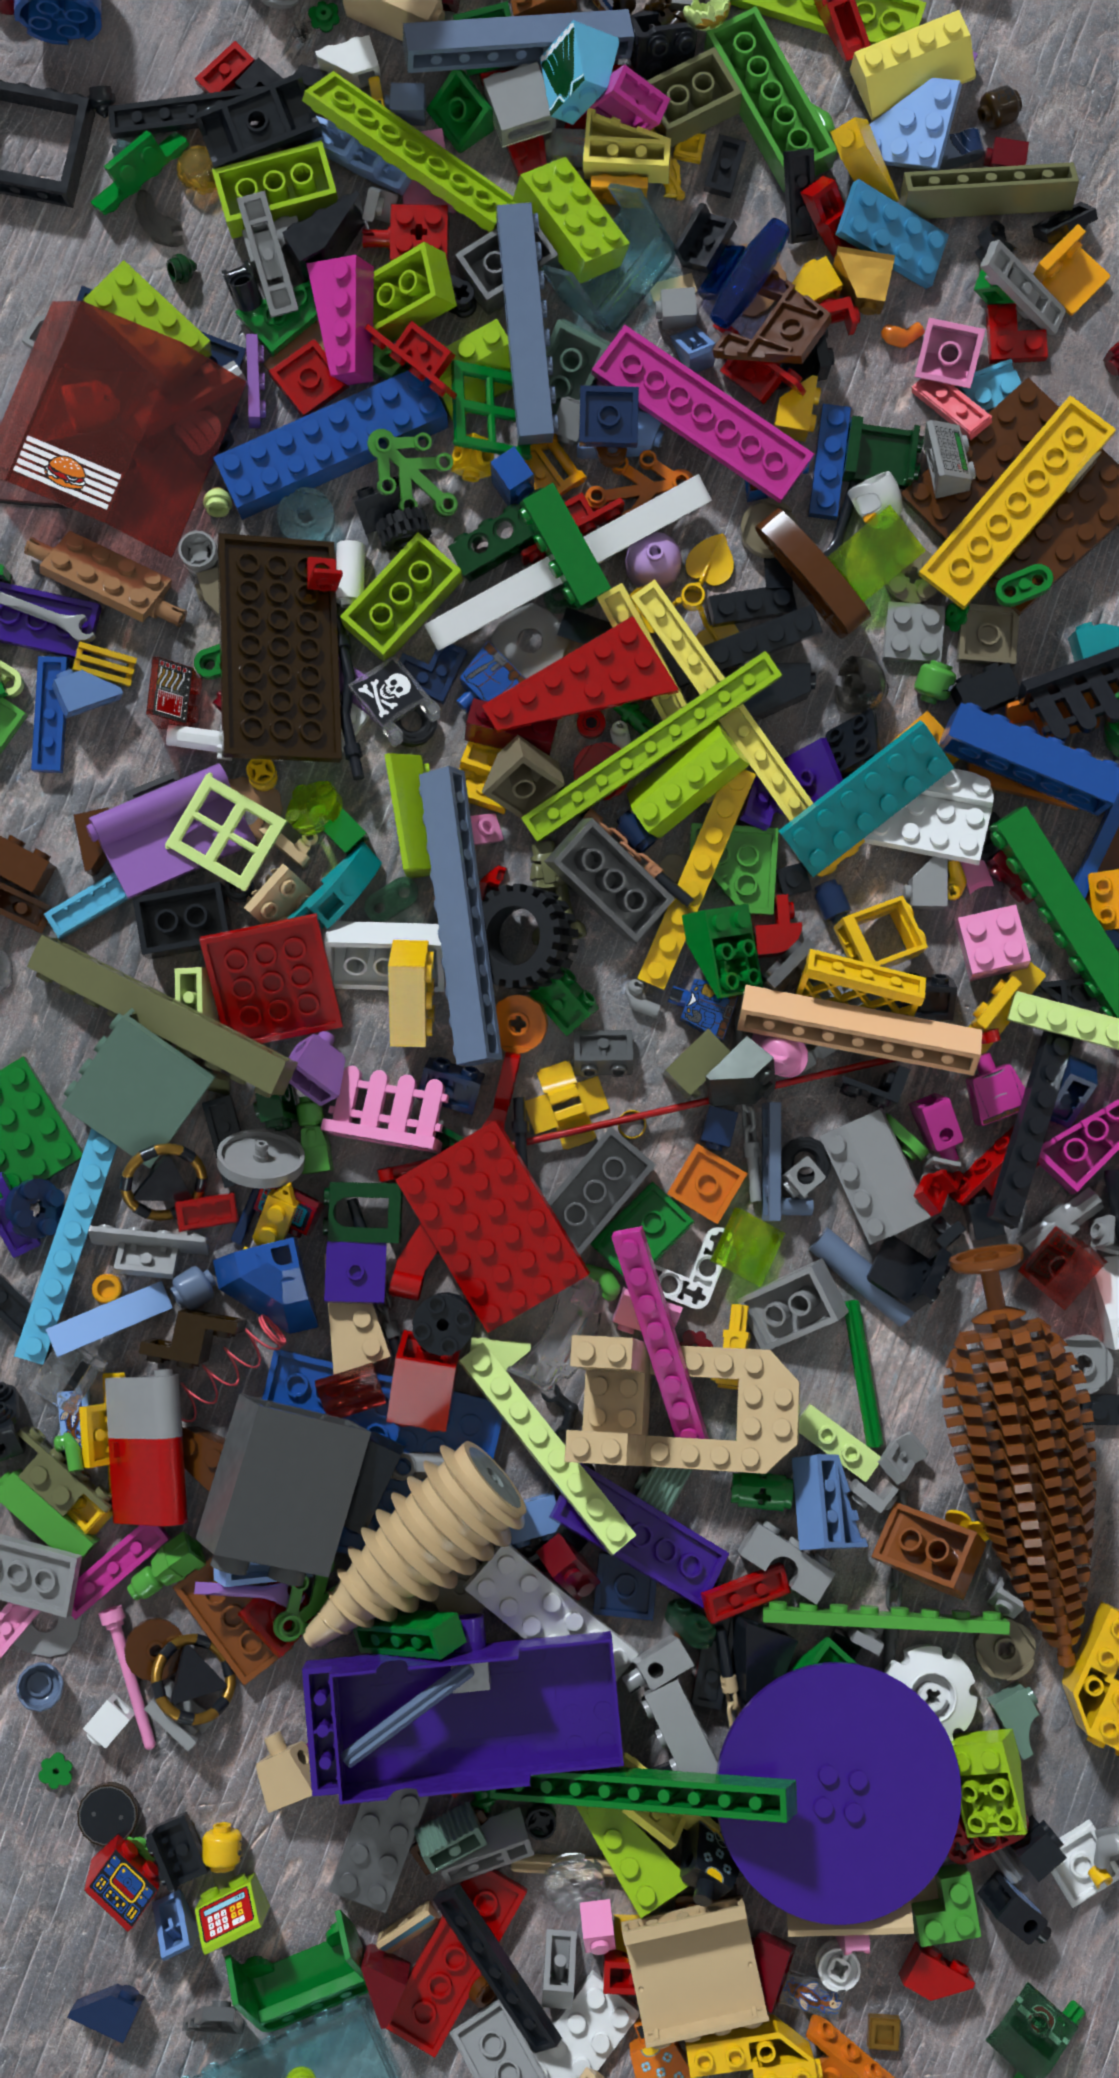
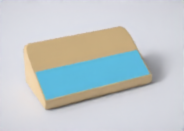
M427 1900L379 1932L377 1948L387 1953H393L439 1922L440 1916L431 1901Z

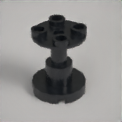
M452 1292L437 1293L423 1301L415 1311L412 1321L413 1336L418 1344L429 1353L438 1356L452 1355L461 1350L473 1335L476 1326L473 1308L461 1295ZM440 1319L448 1321L449 1326L446 1329L440 1327Z

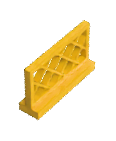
M810 948L795 994L822 999L818 993L830 989L835 997L826 1000L849 1004L848 1000L859 997L864 1003L859 1005L860 1007L876 1009L888 1004L892 1013L914 1017L918 1006H922L925 999L926 978ZM808 978L825 983L813 987ZM837 986H842L853 990L841 994ZM869 993L881 996V998L870 1001L865 994ZM894 1001H901L911 1005L899 1009Z

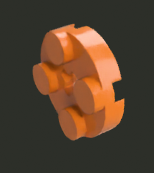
M513 994L497 1003V1020L501 1048L503 1050L513 1053H525L540 1045L548 1029V1018L542 1003L524 994ZM517 1015L521 1016L522 1021L526 1022V1027H522L521 1032H517L516 1027L511 1026V1020H515Z

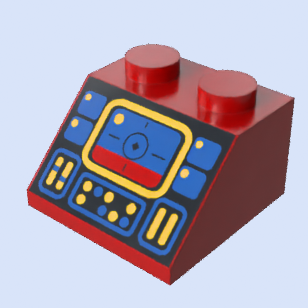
M118 1834L91 1859L84 1891L128 1932L133 1928L159 1889L158 1867L152 1861H146L139 1854L133 1842L130 1840L125 1841Z

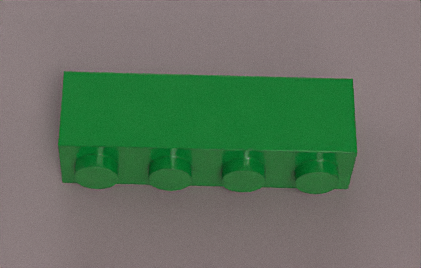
M554 483L547 485L520 502L519 505L522 509L519 510V514L526 526H532L536 534L533 537L535 544L541 552L545 551L551 561L548 563L549 569L556 579L560 577L565 588L562 591L570 605L574 603L576 608H579L611 589Z
M398 1609L395 1621L386 1622L376 1617L371 1628L358 1626L353 1629L360 1653L441 1660L467 1642L462 1622L459 1619L458 1613L417 1610L414 1613H408Z

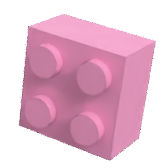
M1016 904L957 919L955 927L969 981L1028 968L1031 958Z

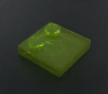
M735 1207L710 1261L761 1287L786 1233Z

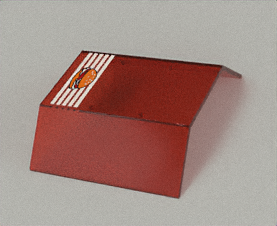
M52 301L0 424V481L9 482L101 521L172 558L213 464V457L218 452L247 382L186 344L83 301Z

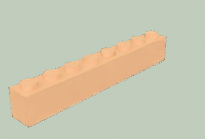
M750 985L745 986L737 1027L739 1031L973 1076L981 1057V1029Z

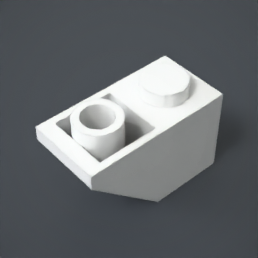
M369 35L353 37L347 42L327 45L321 50L315 51L320 70L328 71V74L334 71L357 88L369 86L368 79L373 76H379L380 82H382L379 63Z

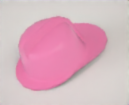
M753 1033L751 1040L774 1057L775 1075L793 1078L805 1070L808 1063V1050L805 1043Z

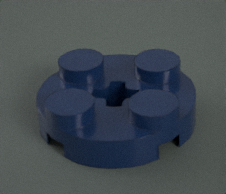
M28 1179L19 1186H15L9 1192L5 1202V1215L7 1219H10L14 1227L12 1228L13 1231L19 1236L28 1239H38L55 1234L64 1210V1193L51 1182L43 1179ZM37 1202L40 1211L34 1217V1211L30 1209V1205Z

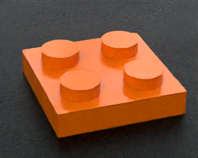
M696 1143L666 1194L718 1224L748 1173Z

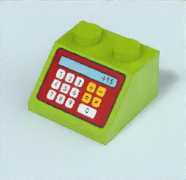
M255 1872L248 1876L245 1873H241L229 1880L228 1886L220 1890L217 1887H213L200 1895L201 1899L195 1908V1915L204 1955L262 1927L270 1904Z

